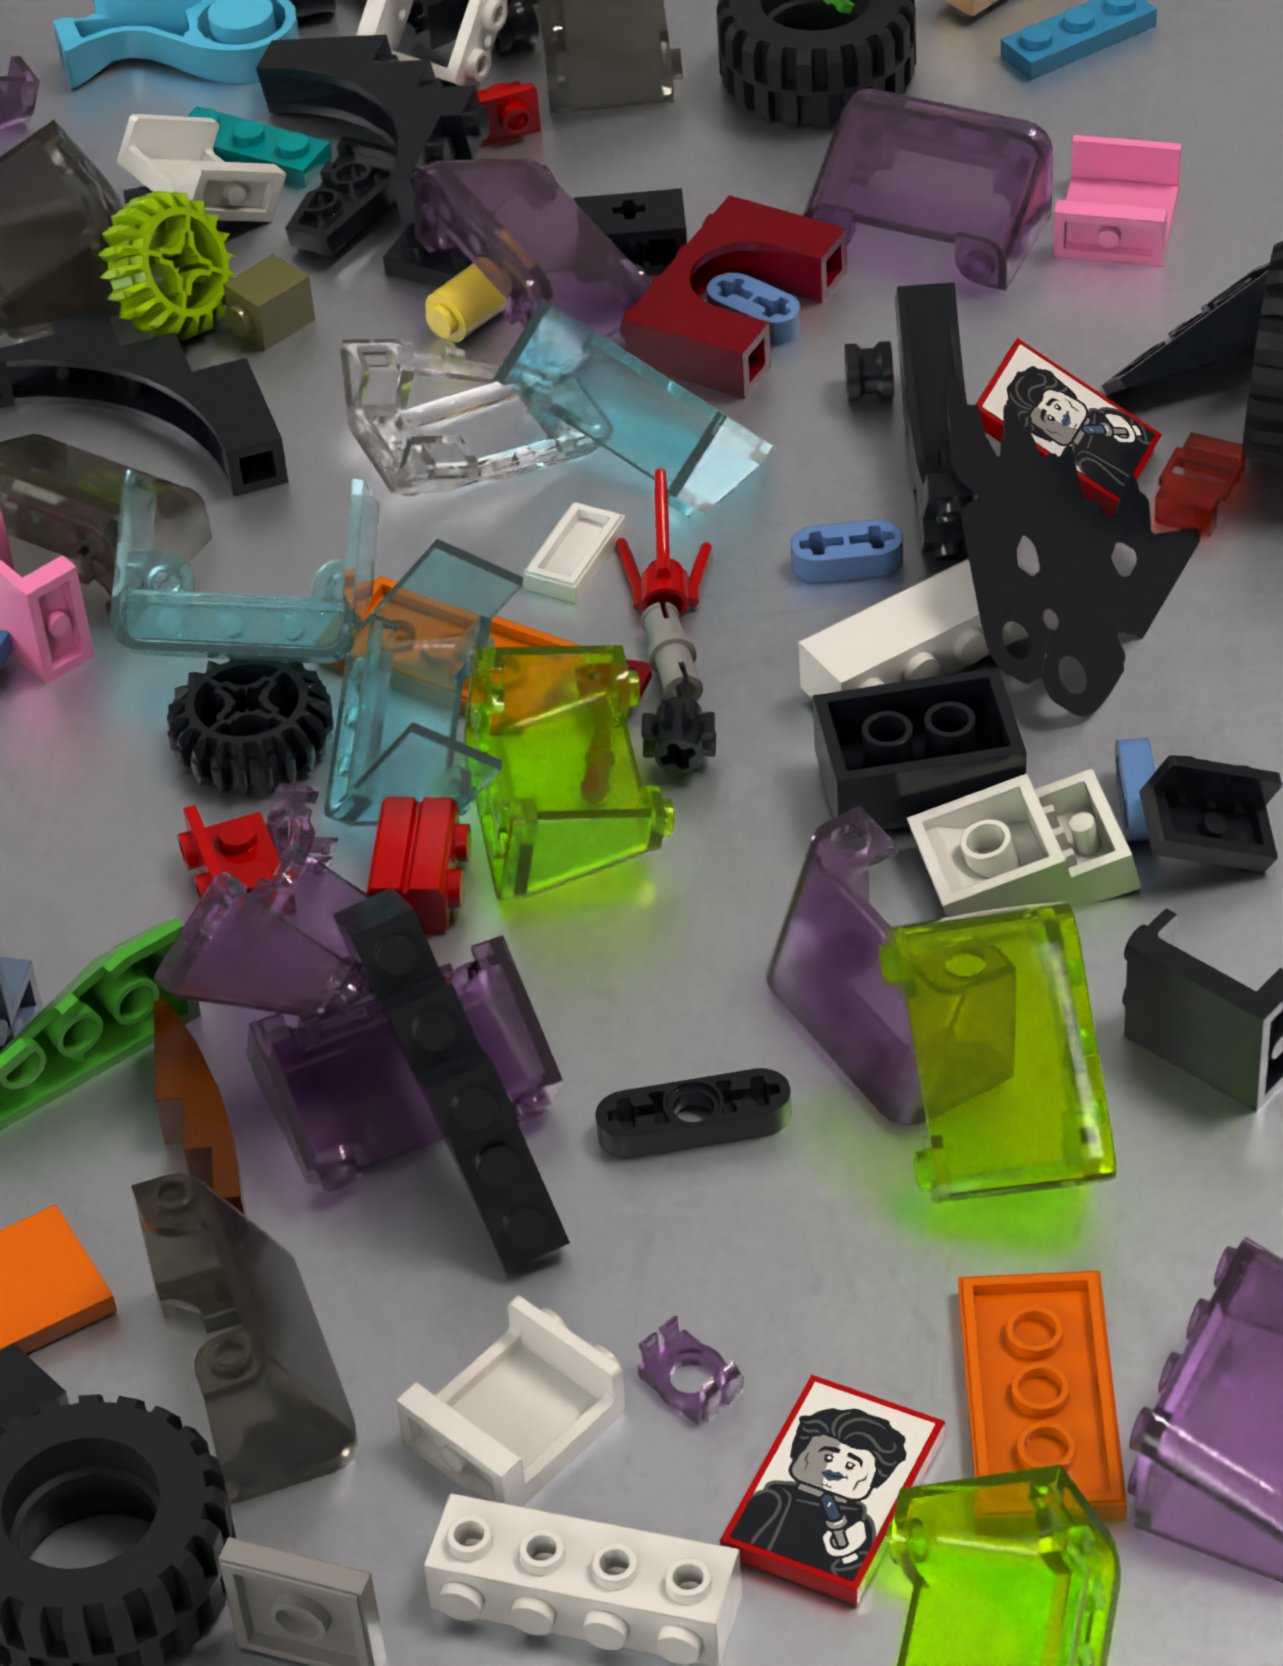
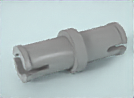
M660 602L654 603L643 612L641 617L642 627L646 631L649 641L647 649L649 664L653 671L660 676L665 699L678 696L676 690H679L682 697L693 698L697 701L703 693V684L698 677L694 665L697 658L694 642L690 636L684 633L680 622V614L676 606L665 602V611L668 618H664Z

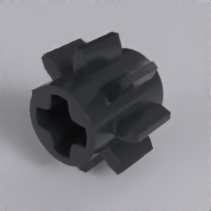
M676 696L661 699L656 715L652 713H643L641 737L643 738L644 758L655 757L656 763L664 771L671 773H686L697 770L702 755L707 757H714L716 755L715 713H703L701 706L693 698Z

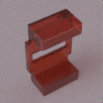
M1191 432L1183 447L1175 448L1159 477L1158 485L1161 487L1155 496L1154 523L1180 530L1197 528L1201 535L1211 537L1216 528L1217 506L1220 500L1227 501L1236 482L1240 483L1245 473L1246 456L1242 454V444ZM1176 466L1187 471L1228 481L1226 485L1172 473Z

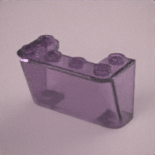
M858 806L825 822L814 832L767 969L766 981L772 992L881 1115L897 1124L917 1125L927 1122L1012 1078L1013 966L975 926L918 954L910 948L872 907L869 897V868L897 855V844L861 806ZM970 955L981 960L984 967L976 974L960 976L953 974L945 965L953 957Z
M1245 1237L1238 1248L1231 1246L1225 1248L1216 1269L1214 1278L1216 1290L1211 1300L1200 1298L1191 1314L1186 1333V1339L1189 1342L1183 1354L1172 1352L1164 1365L1158 1386V1393L1161 1396L1155 1408L1151 1409L1144 1406L1137 1416L1132 1429L1129 1448L1139 1452L1129 1477L1127 1492L1136 1496L1135 1528L1283 1583V1259L1250 1238Z

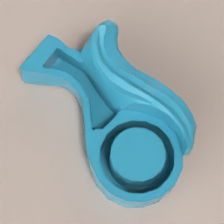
M93 0L96 13L82 19L63 17L53 21L61 64L71 90L87 83L111 62L127 58L151 59L218 83L234 85L260 83L256 67L272 40L300 39L296 9L289 0Z

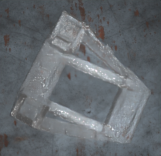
M399 339L342 340L340 353L349 429L392 494L416 496L420 493L448 492L484 480H504L589 455L611 440L613 434L612 427L566 366L501 356L498 366L465 360V350L444 347L442 356L414 352L415 345L411 341ZM414 375L490 383L406 408ZM520 398L545 432L547 438L476 459L460 435L424 436L419 428Z

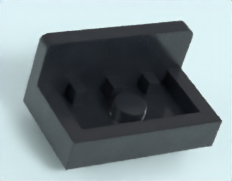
M1168 756L1139 791L1152 854L1266 873L1278 859L1266 805L1282 787L1280 774L1278 772L1251 768L1246 765H1231L1196 759L1192 756Z

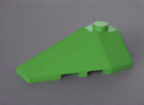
M176 918L149 927L94 958L0 1051V1131L153 1044L154 1001L167 1000L184 1025L201 1016L184 927Z

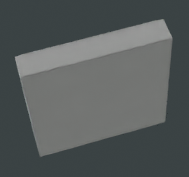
M228 1537L218 1560L239 1647L311 1666L385 1665L387 1657L371 1572Z

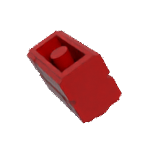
M385 797V800L381 803L366 892L367 898L393 887L414 909L424 934H444L449 929L451 908H463L464 871L457 868L458 862L470 861L472 837L470 824H460L458 802H455L452 797H424L422 802H418L415 797Z

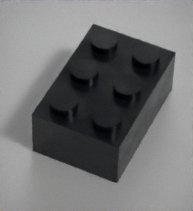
M998 667L813 695L815 753L839 836L909 826L907 818L1026 774L1027 752Z

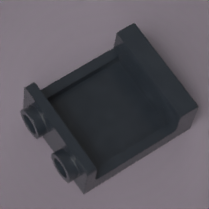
M1166 908L1148 926H1139L1132 933L1125 946L1124 959L1127 961L1126 988L1122 997V1004L1125 1006L1124 1037L1257 1112L1283 1085V968H1280L1257 991L1247 987L1177 948L1179 915Z

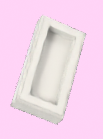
M572 502L522 573L523 590L577 604L616 548V541L619 538H623L627 532L626 515Z

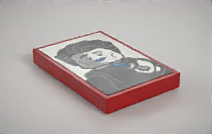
M1018 338L1007 351L975 405L979 406L985 433L1000 443L1003 434V408L1007 404L1018 414L1022 427L1032 434L1042 457H1046L1049 453H1055L1057 456H1060L1064 448L1070 445L1074 454L1082 497L1089 502H1098L1100 509L1113 517L1127 478L1130 475H1134L1137 480L1162 435Z
M811 1375L720 1539V1546L739 1549L741 1563L858 1605L945 1438V1421Z

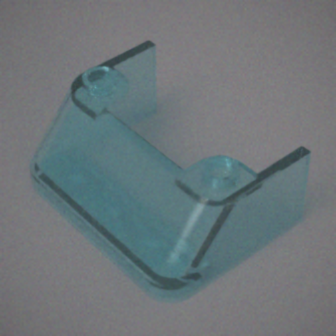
M542 299L493 378L505 387L530 400L532 403L526 412L556 430L559 423L563 421L653 480H655V471L658 468H663L666 471L668 505L691 518L696 509L704 514L709 513L764 464L774 448V445L544 299Z
M124 470L110 612L111 631L124 648L138 655L321 664L336 662L350 652L370 605L374 586L380 504L365 480L352 479L346 559L332 560L317 571L312 582L311 597L195 592V573L185 558L171 551L152 550L157 495L136 470Z
M436 539L362 622L350 643L345 660L324 803V814L326 817L349 827L378 826L381 803L385 800V797H415L418 802H422L424 797H452L455 802H458L460 816L465 815L469 811L475 797L501 771L502 760L456 741L463 682L474 670L478 672L483 670L489 662L495 644L494 638L490 637L491 620L522 587L523 577Z

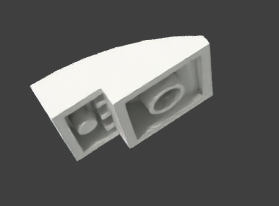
M1092 768L1036 789L1033 788L1026 773L907 818L945 915L1013 917L1042 914L1107 900L1141 888L1133 855Z

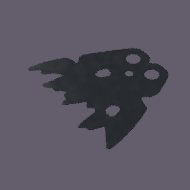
M952 373L948 382L947 395L950 447L953 466L959 479L978 495L976 500L964 506L961 512V519L987 648L993 661L1001 670L1025 684L1042 678L1050 698L1056 704L1079 717L1088 716L1095 712L1107 699L1124 671L1125 652L1120 644L1118 633L1144 638L1197 548L1201 534L1197 528L1154 534L1151 530L1149 500L1145 494L1140 492L1134 475H1130L1127 478L1113 517L1110 519L1103 518L1098 502L1087 503L1082 498L1072 447L1067 445L1060 456H1057L1055 453H1049L1046 457H1042L1032 434L1022 427L1018 414L1007 404L1003 408V434L1000 456L998 457L986 437L979 406L966 403L960 380L956 374ZM1023 535L1031 540L1037 552L1040 568L1034 576L1029 575L1018 566L1017 548ZM1117 543H1124L1136 553V565L1127 577L1121 576L1112 562L1111 556ZM1047 609L1052 610L1058 617L1059 625L1055 630L1049 629L1043 620V613ZM1014 621L1019 623L1029 635L1031 650L1025 659L1013 657L1004 646L1002 630L1007 622ZM1070 656L1075 658L1084 668L1087 676V685L1082 693L1075 694L1070 692L1061 682L1059 663L1064 657Z

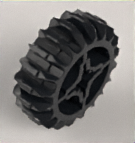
M255 650L249 658L238 659L231 653L229 662L218 664L208 661L205 673L191 672L188 674V684L175 688L173 703L168 705L167 723L169 731L167 733L170 748L174 750L175 758L178 759V763L182 766L185 774L196 776L200 786L214 782L220 793L227 791L232 786H238L244 795L248 793L251 787L264 786L271 792L273 783L280 780L294 784L297 771L313 772L314 761L327 756L328 741L333 739L334 721L331 697L327 694L326 686L322 684L317 671L306 670L301 659L285 662L280 652L275 653L268 659L261 658L257 650Z

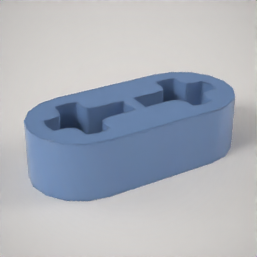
M741 273L721 274L711 279L707 284V303L769 322L770 345L789 343L801 333L800 303L791 294Z
M865 520L811 526L798 531L791 539V568L794 575L810 583L882 577L894 573L903 564V534L898 526L885 520Z
M1148 738L1116 740V782L1127 842L1149 840L1139 791L1155 773L1150 741Z

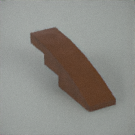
M167 1000L154 1001L155 1101L165 1145L184 1143V1152L193 1194L213 1192V1201L222 1243L250 1240L243 1182L235 1142L220 1090L197 1042Z

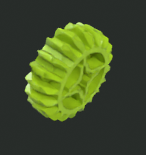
M155 191L146 194V196L133 198L129 203L124 204V209L111 216L113 226L102 233L110 247L105 248L98 254L108 263V270L99 278L111 282L113 291L107 299L121 303L119 318L133 319L134 332L149 333L151 338L176 333L178 340L183 341L191 339L192 336L206 333L209 329L213 328L214 322H218L220 318L225 317L223 305H226L223 284L237 276L229 270V262L237 255L227 252L224 242L230 234L218 232L216 229L218 215L205 214L204 201L189 200L187 193Z

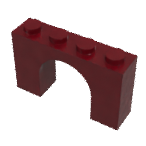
M729 195L713 214L711 213L705 218L702 227L688 244H683L680 247L675 259L663 273L654 277L649 289L638 302L625 311L621 321L620 333L625 340L626 363L745 399L771 367L769 322L707 303L705 301L707 299V284L711 279L721 274L741 273L786 293L823 303L847 274L846 228Z

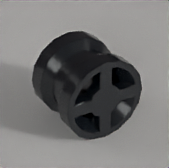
M508 0L507 18L503 27L498 31L492 48L499 55L509 52L513 44L520 42L524 45H529L539 40V24L534 8L529 0Z
M878 342L874 348L864 349L856 343L844 344L848 401L860 400L864 394L874 393L882 399L894 398L891 342Z

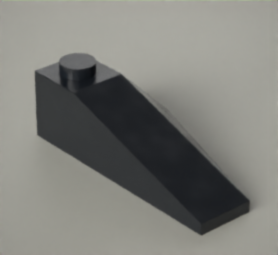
M1270 262L1250 271L1201 307L1203 312L1174 328L1168 333L1172 339L1166 344L1162 341L1151 347L1101 386L1106 394H1113L1255 352Z

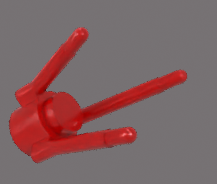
M658 468L654 474L656 560L648 565L641 577L626 539L619 538L616 541V547L633 592V608L638 611L643 610L644 612L650 605L660 602L663 616L668 618L665 611V602L676 606L680 617H682L688 611V608L699 606V588L709 562L712 545L708 542H704L701 545L689 577L681 564L670 558L666 471L663 468Z

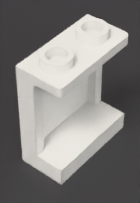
M132 114L129 117L116 161L117 164L152 192L187 193L189 200L204 201L205 214L218 215V220L272 222L287 174L275 164L223 161L213 152L220 125L212 118Z
M517 1296L507 1305L510 1325L505 1334L436 1395L415 1382L396 1399L404 1445L476 1498L522 1507L626 1411L623 1370L619 1361L608 1349L598 1344L591 1346L571 1332L555 1312L548 1308L538 1309L523 1297Z

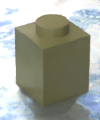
M275 254L270 255L223 284L227 306L225 318L229 327L237 336L245 337L265 351L315 321L309 276Z

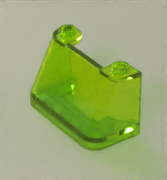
M622 645L475 648L464 726L465 754L494 891L499 901L526 900L655 852L661 848L663 838L671 837L673 834L674 809L671 799L662 798L660 789L657 786H643L627 727L629 708L638 707L640 682L637 671L628 670Z
M1044 900L887 927L888 943L878 946L880 969L884 984L886 986L896 984L899 994L906 1000L928 1135L923 1136V1149L913 1151L912 1154L914 1173L919 1191H930L931 1201L937 1204L1114 1181L1117 1173L1115 1148L1080 937L1070 904L1062 901Z
M1061 1464L900 1488L894 1518L887 1527L886 1544L892 1561L902 1568L914 1587L897 1666H1107L1121 1585L1120 1556L1110 1531Z

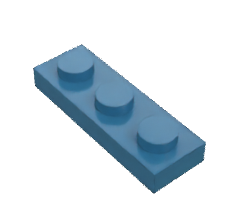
M1091 0L1002 38L1000 56L1027 78L1033 80L1156 27L1157 9L1145 0Z

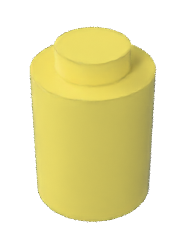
M476 261L426 298L427 323L431 330L439 337L446 338L452 342H460L509 306L511 301L509 286L503 275L493 265L485 261Z

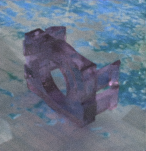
M280 783L279 787L276 788L273 797L274 802L268 812L266 827L287 876H301L302 872L323 874L329 869L332 856H308V853L330 855L335 851L339 838L314 837L315 831L310 821L313 810L306 807L305 804H315L319 791L309 786L296 788L295 783ZM290 822V835L288 836V825Z
M678 1316L671 1317L659 1327L663 1344L661 1348H659L657 1332L651 1333L638 1343L642 1354V1363L638 1365L639 1378L657 1391L660 1398L666 1404L680 1410L697 1425L704 1420L708 1422L720 1412L722 1405H729L740 1396V1391L744 1389V1377L741 1375L735 1362L732 1361L730 1364H727L715 1349L702 1344L685 1329L679 1333ZM697 1365L709 1371L712 1378L700 1387L699 1392L685 1393L673 1387L670 1382L671 1376L683 1366Z

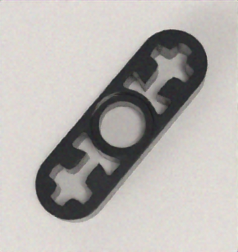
M755 1068L617 1091L606 1096L597 1106L596 1125L598 1142L601 1148L609 1155L622 1159H631L773 1135L784 1129L791 1119V1089L788 1080L779 1072L767 1068ZM764 1098L767 1105L757 1106L754 1099ZM731 1102V1113L724 1112V1103ZM688 1105H702L712 1111L709 1117L698 1122H687L676 1116L680 1109ZM663 1113L664 1124L657 1125L656 1114ZM632 1120L634 1127L622 1129L620 1122Z

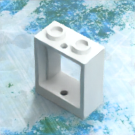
M367 0L356 36L387 34L391 52L397 55L399 61L422 60L397 52L414 0ZM469 0L448 67L431 63L436 80L451 86L475 85L476 90L479 91L481 82L486 78L491 67L490 54L497 33L503 27L507 18L508 0Z

